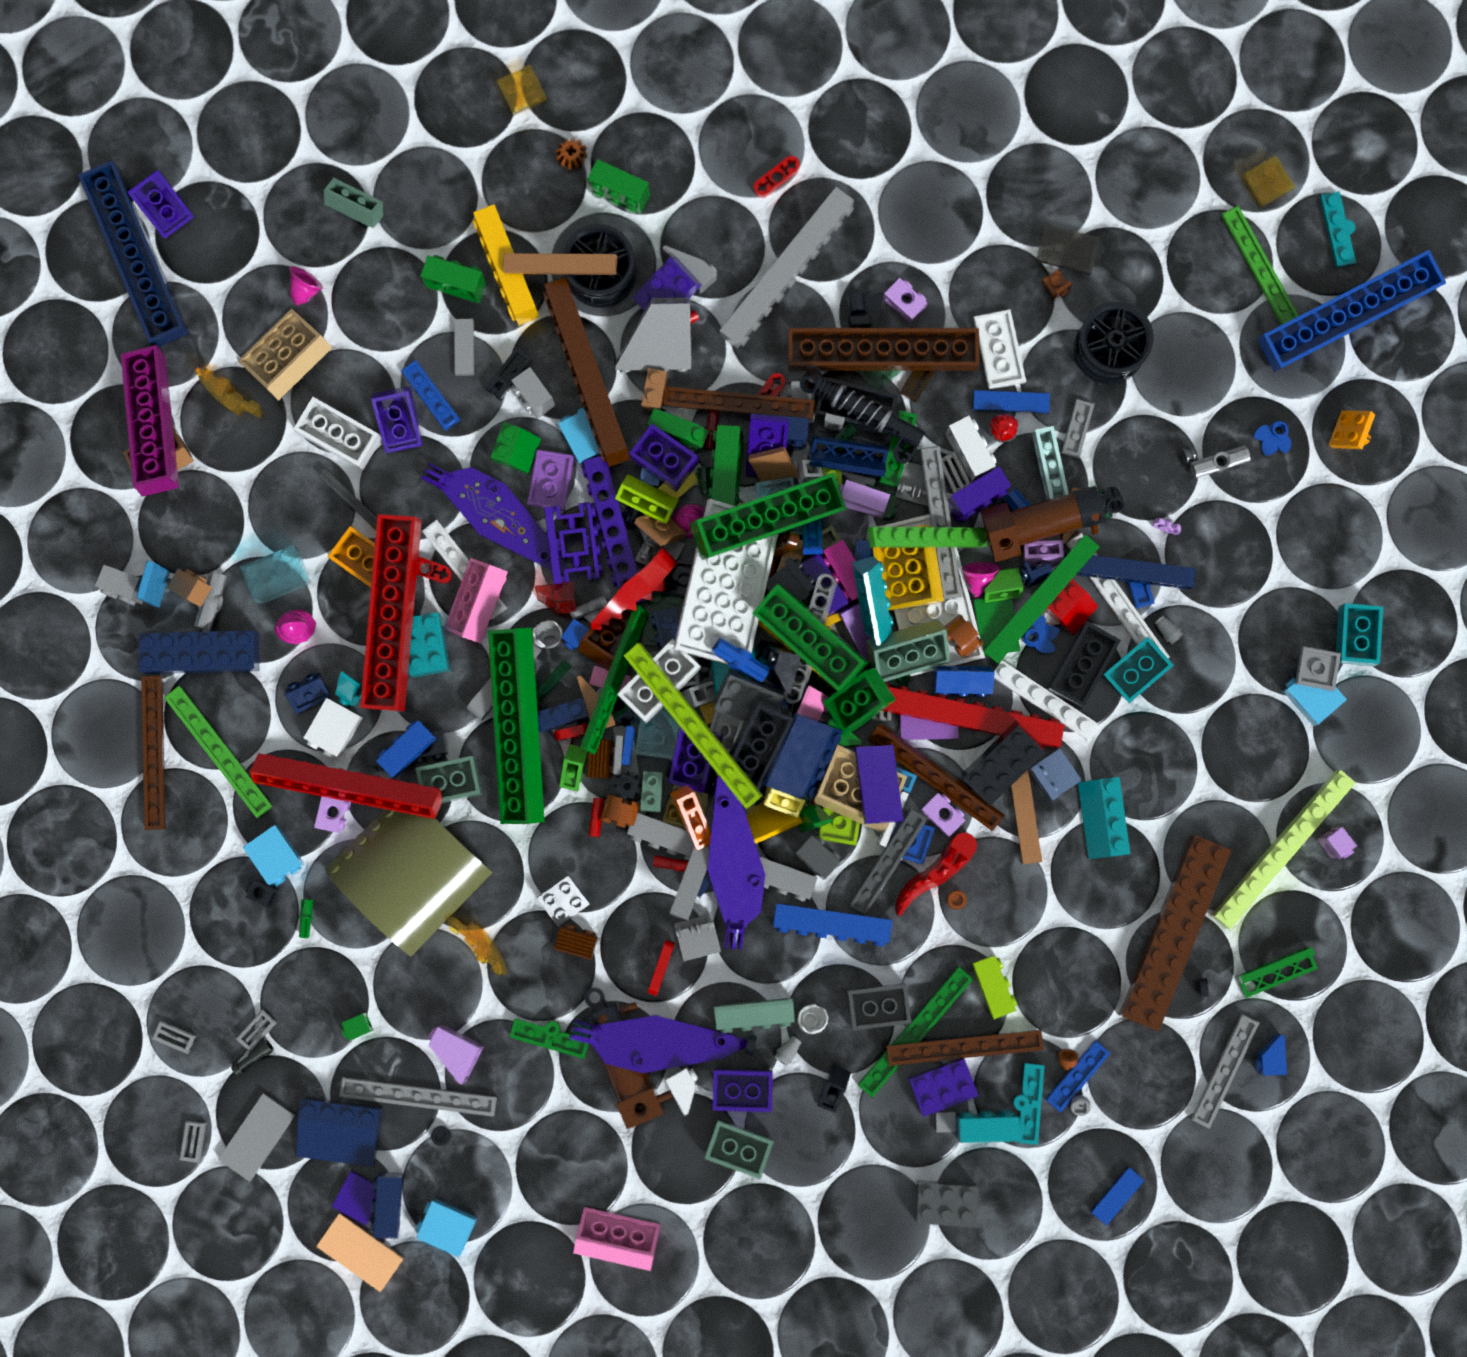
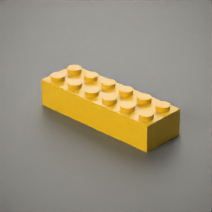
M495 204L473 212L476 218L472 220L478 236H480L479 239L483 249L487 253L486 256L490 266L494 270L493 273L498 286L501 287L500 291L506 304L510 303L506 306L512 321L516 320L519 326L539 318L523 274L503 273L504 253L514 252Z

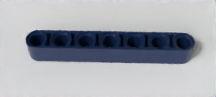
M1093 555L1076 575L1180 589H1194L1196 569Z

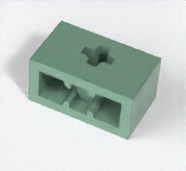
M643 771L641 811L661 813L663 773Z

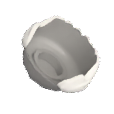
M547 620L541 622L533 629V642L541 648H554L560 643L563 630L555 621Z

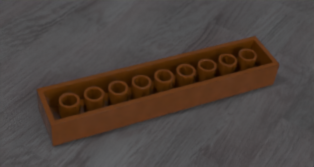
M564 277L544 284L546 291L543 294L602 461H607L609 467L628 461L630 457L567 279Z
M979 328L788 329V371H808L809 369H817L819 371H977L979 367Z
M1197 835L1190 836L1119 1012L1120 1016L1152 1030L1160 1031L1231 853L1230 849Z

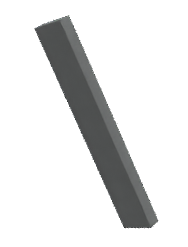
M912 807L910 808L849 903V906L863 915L867 914L928 817Z

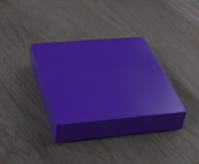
M351 1170L332 1207L367 1225L373 1214L371 1212L373 1197H376V1192H373V1182Z

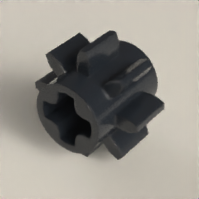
M627 506L623 512V516H626V523L631 526H637L635 524L636 518L646 515L630 506Z

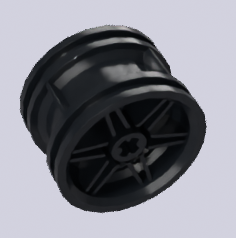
M603 224L585 226L570 236L562 254H616L617 266L621 267V271L619 273L616 272V275L565 274L571 293L577 300L595 308L611 307L622 302L632 291L637 273L633 249L629 240L616 228ZM595 245L597 247L595 252L590 249L591 246ZM610 249H615L614 252L608 253ZM589 277L590 282L586 283L583 279ZM606 281L609 282L607 286L602 285Z
M1114 301L1096 307L1085 319L1074 341L1073 352L1079 369L1088 378L1102 384H1117L1130 379L1151 353L1154 340L1152 325L1140 309L1125 302ZM1105 322H1109L1111 326H1107ZM1123 326L1129 327V330L1123 332ZM1092 336H1096L1098 341L1093 342ZM1112 338H1114V340H1118V343L1116 344L1115 342H1112ZM1131 343L1136 345L1135 349L1130 345ZM1098 354H1101L1104 359L1100 360ZM1122 358L1123 363H1117L1116 359Z

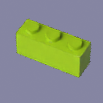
M627 474L615 497L616 500L664 524H667L679 501V499Z
M991 955L972 962V967L991 1017L996 1019L1015 1012L1017 1002L1014 995H1010L1008 991L1010 984L1007 977L1002 975L1001 969H1003L1000 958Z

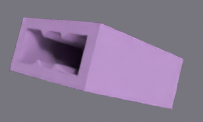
M846 480L845 485L841 484L840 491L846 508L882 519L890 494Z

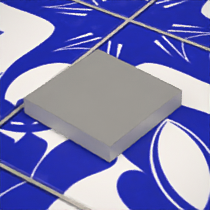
M1301 646L1295 684L1335 691L1341 653Z

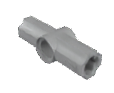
M1244 445L1191 462L1192 475L1196 479L1250 462V453ZM1221 458L1224 461V466L1218 465L1216 459Z
M210 572L207 585L212 588L201 607H199L194 627L207 631L212 630L216 613L219 612L222 606V593L227 576Z

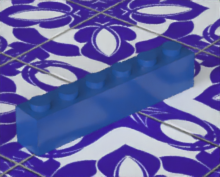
M776 904L773 927H777L778 932L788 933V930L791 929L796 930V934L807 936L808 932H813L815 937L820 938L834 935L835 940L846 941V937L854 938L855 943L865 944V941L869 940L873 941V945L885 946V943H890L892 920Z

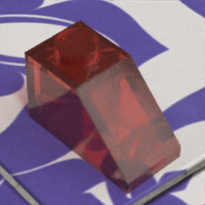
M573 582L535 586L538 601L556 613L576 611V594Z

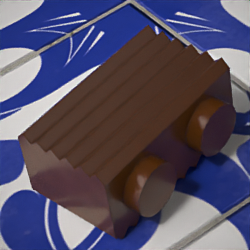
M601 739L596 754L588 752L587 778L610 779L611 775H614L611 762L612 756H614L615 745L612 740Z
M566 924L565 927L560 926L554 949L592 960L599 938L595 936L596 932L584 929V932L576 931V926Z

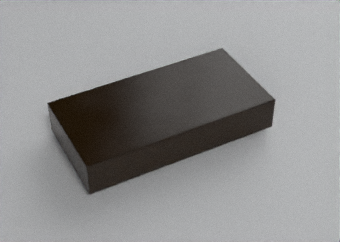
M912 371L900 394L916 403L935 371Z

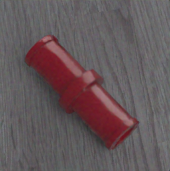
M708 411L705 429L709 433L703 446L705 450L712 451L715 449L713 433L717 431L720 413L717 411Z

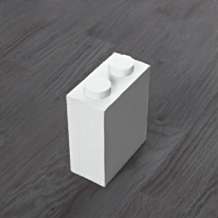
M326 698L304 739L308 741L307 745L316 750L318 747L324 749L323 754L334 759L335 756L341 758L363 718Z

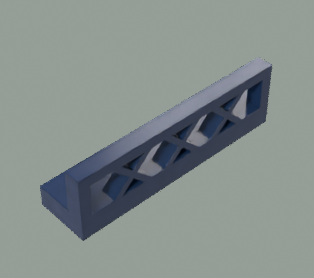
M814 436L809 453L810 466L885 477V463L889 447ZM817 443L825 444L827 448L819 450L816 449ZM841 446L844 447L846 450L842 453L836 452L834 449ZM860 449L865 453L859 456L855 455L853 451ZM875 452L883 453L881 459L873 458L872 454Z

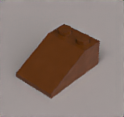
M625 609L622 611V619L611 618L609 626L601 625L602 630L590 628L582 638L577 650L609 671L631 613Z

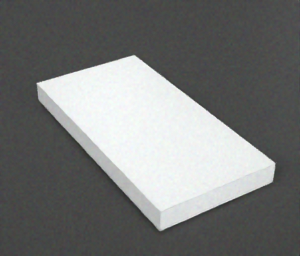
M1011 309L974 316V326L979 328V349L988 390L1026 383Z

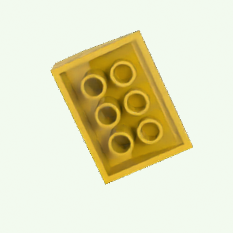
M919 525V526H915V527H932V526H930V525ZM873 548L874 557L882 562L884 568L882 578L887 585L885 595L890 602L888 611L944 602L936 548Z

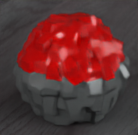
M1007 413L998 414L992 417V420L989 422L988 431L996 442H1011L1017 437L1018 421Z

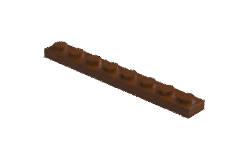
M665 386L663 406L750 415L757 413L802 417L813 420L815 400Z
M142 676L144 830L166 829L163 676Z
M880 723L868 738L876 746L893 745L895 760L941 794L943 793L949 800L991 831L996 828L1005 816Z
M1042 1030L886 1045L888 1066L1044 1050Z

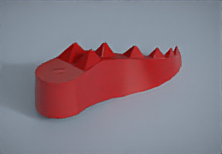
M662 547L648 565L624 583L591 622V628L602 630L601 625L609 626L611 618L622 619V611L625 609L636 611V602L640 599L653 600L651 592L664 591L665 577L678 562Z
M969 833L954 835L948 841L937 860L926 870L909 880L901 890L896 902V914L901 916L915 898L943 884L957 874L974 855L977 849L976 839Z

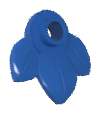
M1275 421L1271 425H1262L1254 433V438L1262 441V452L1265 456L1272 455L1278 449L1283 453H1287L1291 447V439L1287 435L1288 426L1283 421ZM1275 428H1280L1281 433H1276Z
M1039 616L1022 636V639L1027 646L1035 647L1041 653H1052L1056 649L1051 641L1057 637L1060 629L1053 625H1046L1045 616ZM1030 634L1035 636L1034 641L1029 640L1028 636Z

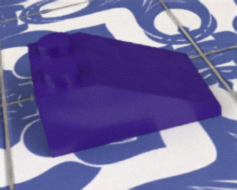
M159 168L128 190V194L164 239L194 218L191 211Z
M411 386L374 393L371 401L385 453L422 446L421 432Z

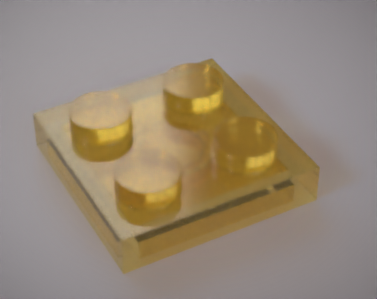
M531 65L497 80L513 116L547 100Z
M1277 156L1242 175L1261 207L1295 188Z

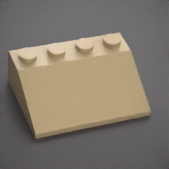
M291 309L238 362L279 401L332 347L313 327Z
M836 745L833 758L828 763L825 775L819 783L817 793L813 797L812 802L882 833L888 828L889 823L864 824L855 752ZM897 772L901 794L907 776Z

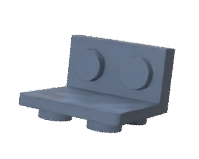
M1061 749L1056 750L1028 769L1049 802L1081 781V778Z

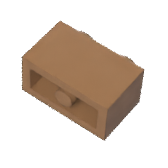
M648 368L641 404L642 410L652 412V409L656 408L662 411L665 386L668 378L667 371Z
M178 568L167 589L201 607L212 587L206 584L207 580L188 569L184 572Z

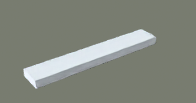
M436 519L423 529L422 532L462 581L469 559ZM500 598L494 607L492 620L507 609Z

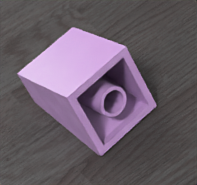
M445 1025L433 1028L428 1037L431 1040L429 1043L430 1048L456 1081L463 1084L467 1081L484 1045Z

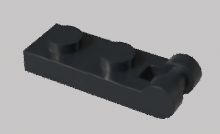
M516 347L487 384L485 390L495 394V398L501 401L513 385L511 380L527 368L532 358ZM498 382L503 384L501 389L496 387Z

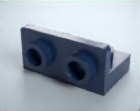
M1023 562L1020 568L1022 583L1026 584V587L1029 588L1045 581L1053 571L1050 563L1045 566L1043 563L1033 567L1032 571L1028 562Z
M676 607L661 611L655 610L653 611L654 616L650 617L653 628L657 627L658 635H655L656 644L661 646L662 649L672 639L674 641L676 639L679 626Z
M320 672L317 674L311 673L305 677V680L300 682H292L285 689V695L296 714L331 697Z

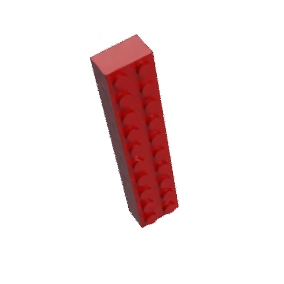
M381 514L377 516L360 708L405 712L422 520L417 517Z

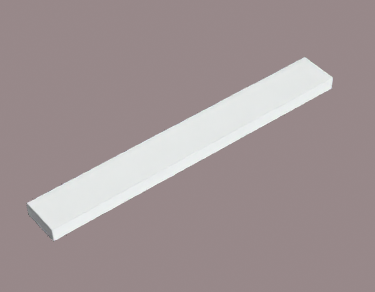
M1082 533L1065 543L1069 551L1084 536ZM1088 577L1136 645L1148 636L1164 655L1170 658L1115 580Z

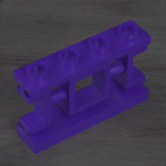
M590 502L578 503L579 513L564 515L560 513V506L544 507L554 584L569 582L568 572L587 570L588 580L600 578L599 574H603L602 563H598L597 555H600L599 543H595V536H598L597 524L593 525L592 517H596L594 505L591 506ZM584 508L587 510L590 535H586L585 527L576 528L574 517H583ZM553 512H556L557 520L567 518L568 530H560L558 539H556ZM582 532L584 551L565 553L563 534ZM590 546L594 573H591L590 565L580 566L579 556L588 555V547ZM558 550H561L562 558L572 557L573 567L564 568V576L562 577Z

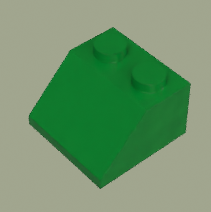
M503 422L491 459L494 463L529 474L541 438L522 428Z

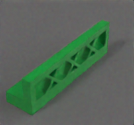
M1305 947L1237 975L1236 978L1245 998L1318 969L1313 955H1315L1313 948ZM1308 958L1311 967L1306 969L1298 967L1301 960ZM1291 966L1293 967L1291 975L1286 977L1280 974L1282 968ZM1273 973L1275 977L1272 983L1268 984L1262 981L1264 975ZM1252 980L1257 981L1255 990L1248 992L1245 983Z

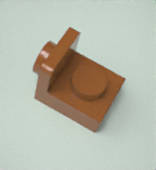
M1058 269L1042 280V283L1054 299H1057L1059 296L1063 298L1068 295L1073 285L1071 281L1067 282Z

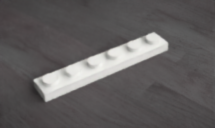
M1003 660L1000 661L994 670V679L1052 718L1060 720L1061 724H1065L1067 728L1085 740L1089 739L1097 727L1098 723Z

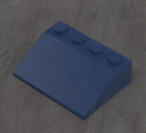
M795 713L794 720L763 785L800 799L812 801L817 793L819 783L825 775L828 763L833 758L836 745L841 740L843 730L825 721Z
M308 1097L301 1099L298 1116L296 1157L374 1167L383 1107Z

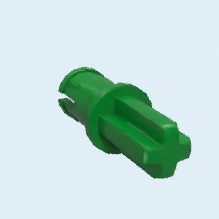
M301 899L300 917H298L300 919L299 938H309L311 920H314L312 917L314 900Z

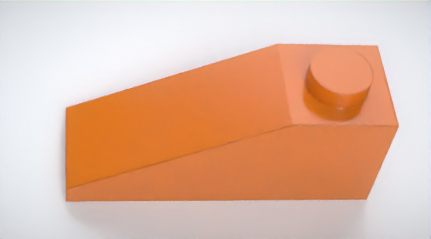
M686 785L670 793L676 810L696 850L709 845L711 832L695 792Z

